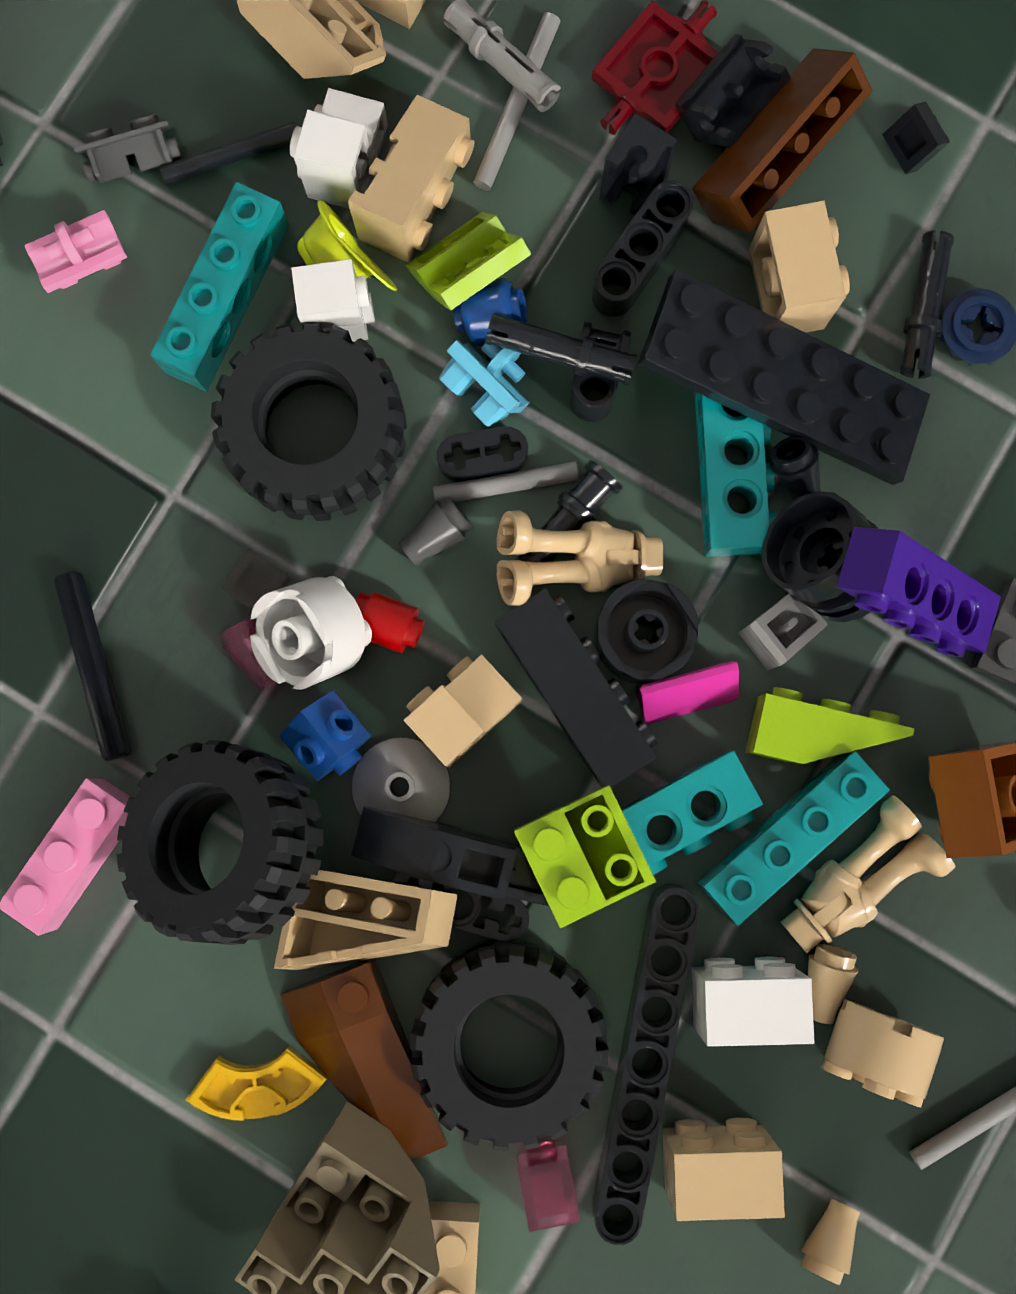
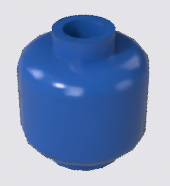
M505 278L495 279L453 309L454 321L458 332H466L471 343L476 346H483L485 344L486 334L491 332L488 326L493 313L523 323L528 322L527 305L522 289L514 288L512 283Z

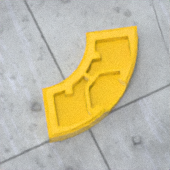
M290 1045L275 1059L259 1065H240L219 1056L185 1101L208 1114L230 1120L244 1121L245 1119L277 1116L307 1100L321 1087L328 1077L320 1068Z

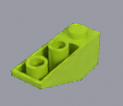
M774 687L772 694L765 693L757 697L745 753L788 764H804L913 736L914 728L899 725L900 717L894 714L870 711L868 718L851 714L852 705L844 702L822 699L821 706L802 702L803 693Z

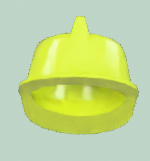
M318 200L317 206L321 214L307 229L297 244L298 252L306 265L352 259L357 277L366 276L367 279L374 275L391 290L397 291L398 289L391 279L360 248L339 216L323 200Z

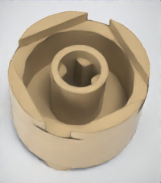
M844 999L821 1069L847 1080L853 1078L862 1082L864 1089L892 1100L895 1097L921 1108L933 1077L944 1037L893 1016L877 1012L872 1008Z

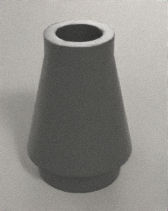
M448 497L442 503L436 501L399 545L409 559L418 566L424 560L466 540L465 534L474 526L455 501Z

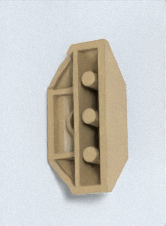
M237 0L239 11L245 19L303 79L352 75L384 62L386 50L383 47L380 24L356 0Z

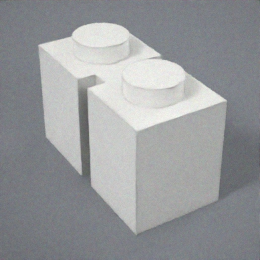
M352 259L291 268L297 315L303 329L304 323L320 322L324 333L330 334L331 328L335 325L348 330L353 342L360 338L368 340L366 323L375 322L371 294L368 293L366 276H356Z

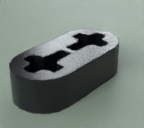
M497 427L455 434L441 442L437 450V462L441 473L447 479L454 482L517 472L525 465L528 458V442L526 437L520 430L513 427ZM504 439L509 440L511 447L520 448L519 451L513 453V460L510 462H504L501 454L485 455V452L500 449V441ZM456 447H462L465 455L480 453V457L466 460L465 468L462 470H456L453 462H445V459L453 456V449Z

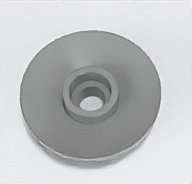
M392 738L376 744L360 759L353 775L352 795L360 815L362 814L363 806H369L436 822L444 812L449 800L450 778L446 766L425 743L410 738ZM397 777H403L409 783V791L402 797L394 795L391 791V783Z

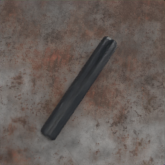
M77 571L66 572L56 576L54 583L101 757L105 761L124 758L130 754L131 749L84 577Z

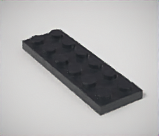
M678 269L668 278L637 364L789 437H805L819 451L891 485L904 481L930 398L929 393Z

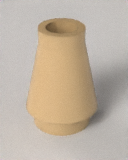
M817 944L815 954H809L808 977L812 979L814 1021L824 1024L834 1023L836 1013L859 971L855 967L857 956L852 952L829 944Z
M831 1198L827 1210L800 1250L805 1253L800 1266L828 1281L840 1285L844 1273L850 1274L856 1226L861 1212Z

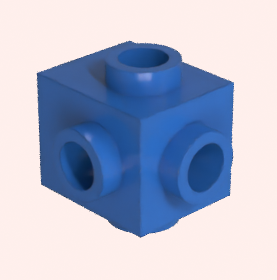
M333 690L300 711L279 735L293 752L297 761L308 770L316 781H319L333 770L339 776L349 770L362 758L357 750L371 736Z

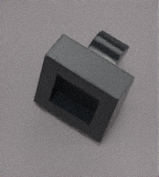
M926 101L914 104L882 134L905 175L918 171L950 143L948 136L944 133Z

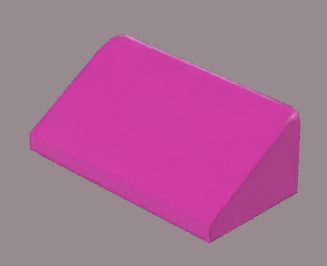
M732 660L639 686L638 690H636V695L644 722L652 724L734 702L739 696V668L737 662Z

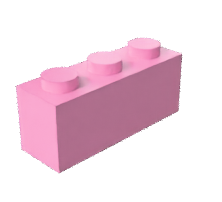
M86 778L1 899L0 909L38 936L57 930L119 842L117 841L119 825L125 826L128 813L123 810L130 796L104 778Z

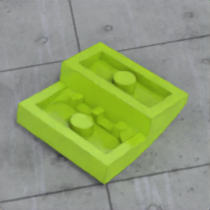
M482 211L405 266L434 299L451 311L530 256L531 253L522 237L505 231L497 215Z

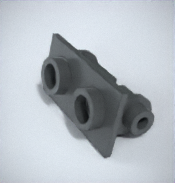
M150 115L129 122L132 131L114 136L112 129L107 128L84 135L86 144L74 147V151L83 155L88 154L90 161L83 163V169L88 181L98 180L101 185L108 181L131 175L132 171L127 156L135 154L140 171L173 162L174 157L181 156L176 138L170 137L166 139L164 133L165 130L173 128L172 123L167 120L159 122L157 115Z

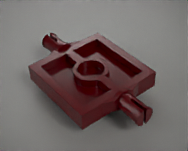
M653 0L592 70L591 80L612 95L616 101V104L600 120L604 130L609 128L608 133L615 135L630 115L634 116L635 113L666 133L673 128L682 117L675 103L719 53L707 43L701 33L717 15L716 8L712 4L708 8L709 2L706 0L701 1L697 9L685 20L669 14Z

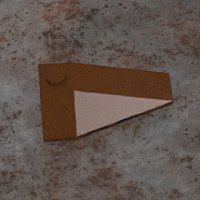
M376 959L358 961L280 994L301 1046L349 1103L390 1129L411 1161L448 1146L434 1107L427 1108L420 1096L422 1089L420 1082L413 1078L410 1065L413 1059L412 1051L409 1048V1043Z

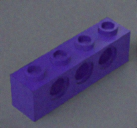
M854 527L837 584V588L856 598L855 606L867 611L883 613V622L910 629L908 634L910 637L924 642L935 643L933 648L935 651L954 657H963L965 650L979 653L986 652L1001 599L999 595L898 530Z

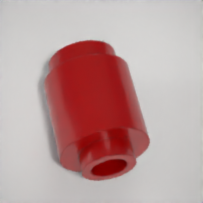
M376 591L372 595L361 592L358 595L356 603L360 608L363 619L370 625L372 643L401 654L407 646L416 647L425 624V620L418 618V607Z

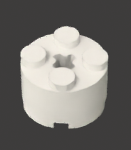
M335 576L311 578L263 595L254 605L250 619L256 618V634L250 635L253 653L259 665L272 680L279 684L287 682L294 685L292 689H305L351 669L360 660L364 647L371 642L372 638L370 625L363 619L358 604L346 590L341 579Z

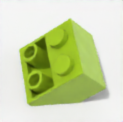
M609 785L559 807L514 830L560 929L656 882Z

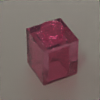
M541 1142L540 1147L528 1149L525 1154L517 1155V1169L529 1232L580 1222L567 1146L556 1147L555 1142Z

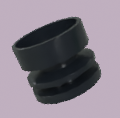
M816 491L795 499L784 507L770 524L762 545V564L772 581L826 620L844 623L860 619L871 611L855 606L856 598L837 588V584L854 527L879 529V527L866 519L865 515L836 493Z

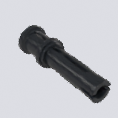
M589 460L585 465L586 473L569 493L562 492L558 497L559 501L557 502L559 508L541 530H579L584 523L596 521L594 514L612 493L619 494L623 489L622 485L607 470L596 462ZM527 552L526 554L518 555L515 560L524 562H552L559 552Z

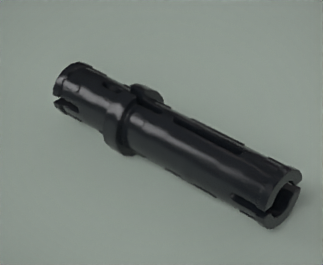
M936 230L928 231L922 237L923 244L911 315L905 319L903 332L907 335L899 372L909 378H914L917 359H919L917 367L919 370L918 379L931 376L936 338L942 335L943 322L939 318L951 248L954 243V236L945 231H940L937 250H935L936 241H934Z
M493 313L488 326L491 332L486 334L485 344L488 345L492 344L575 369V374L585 377L586 373L624 383L623 385L629 386L638 356L595 344L596 339L586 336L584 340L506 318L497 313Z

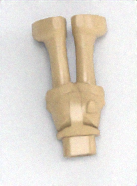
M521 510L505 512L499 524L497 550L502 555H522L527 552L575 553L576 556L575 560L554 562L499 561L497 564V581L501 597L507 605L520 606L527 602L533 586L580 583L585 591L606 592L611 586L644 579V576H658L662 573L663 542L661 537H645L641 531L632 530L630 532L614 528L606 521L584 523L581 530L550 531L535 529L532 527L529 516Z
M892 795L882 803L880 822L870 837L840 863L832 859L818 869L814 881L803 894L801 901L796 899L793 902L797 909L781 921V924L806 953L823 939L829 944L833 941L831 937L839 936L854 927H864L876 917L878 911L875 906L897 884L910 875L926 871L934 876L943 877L956 867L951 858H946V852L935 840L927 834L919 832L884 867L864 882L859 879L886 851L898 842L911 838L922 828L917 817L896 796Z

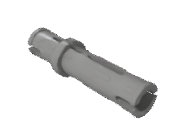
M455 0L450 4L444 14V19L446 20L444 24L469 45L470 53L478 60H485L493 66L510 84L527 97L540 112L549 110L558 100L561 87L503 36L502 28L494 21H486L465 0Z

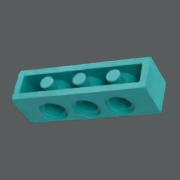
M238 182L235 183L150 354L151 358L164 373L201 390L208 391L288 229L289 223L280 201Z
M694 392L704 557L762 554V545L768 528L776 518V512L769 511L767 492H773L774 473L770 468V463L765 462L764 445L770 444L771 428L745 415L739 417L730 416L723 410L720 403ZM731 445L742 448L747 455V463L744 465L732 464L727 460L724 448ZM731 493H740L746 496L750 502V512L746 514L734 512L728 505L727 496Z
M733 750L722 753L621 808L654 875L668 866L664 858L682 849L686 856L710 844L712 841L708 834L725 825L730 832L755 819L752 810L763 805ZM701 791L710 793L715 800V810L705 820L696 818L691 810L693 797ZM664 815L672 824V834L663 843H653L647 835L648 822L654 816Z
M856 751L840 754L696 883L724 916L739 926L890 789Z

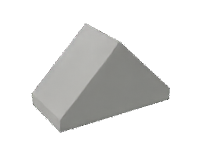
M788 593L739 631L738 634L766 670L769 671L787 662L828 624L821 615Z

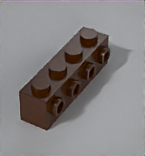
M813 48L790 74L789 80L731 148L727 147L692 187L694 194L713 224L751 233L762 220L764 213L772 209L873 90L855 52Z

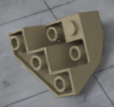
M347 1101L290 1188L234 1280L247 1288L252 1294H424L436 1279L440 1270L425 1180L390 1129Z

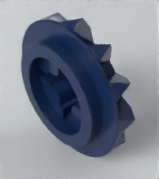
M976 288L958 294L947 304L940 318L943 322L940 341L947 344L951 350V357H959L968 361L969 366L984 363L990 365L1006 355L1016 341L1015 310L1002 295L992 290ZM980 313L979 319H982L981 327L988 329L989 332L984 333L977 343H974L973 330L966 328V325L970 324Z

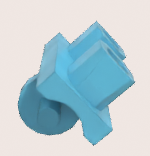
M456 340L447 350L453 358L448 362L439 379L459 396H462L477 381L486 390V393L471 410L488 427H494L510 413H521L530 402L502 376V374L506 373L515 383L523 378L525 372L515 363L521 353L506 348L501 349L499 346L484 344L481 350L491 359L489 363L470 343L467 342L463 345L460 341Z

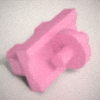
M105 210L69 226L64 221H61L54 225L55 232L24 245L37 270L40 282L47 293L58 288L65 289L78 283V279L103 268L107 270L120 264L123 259L127 258Z

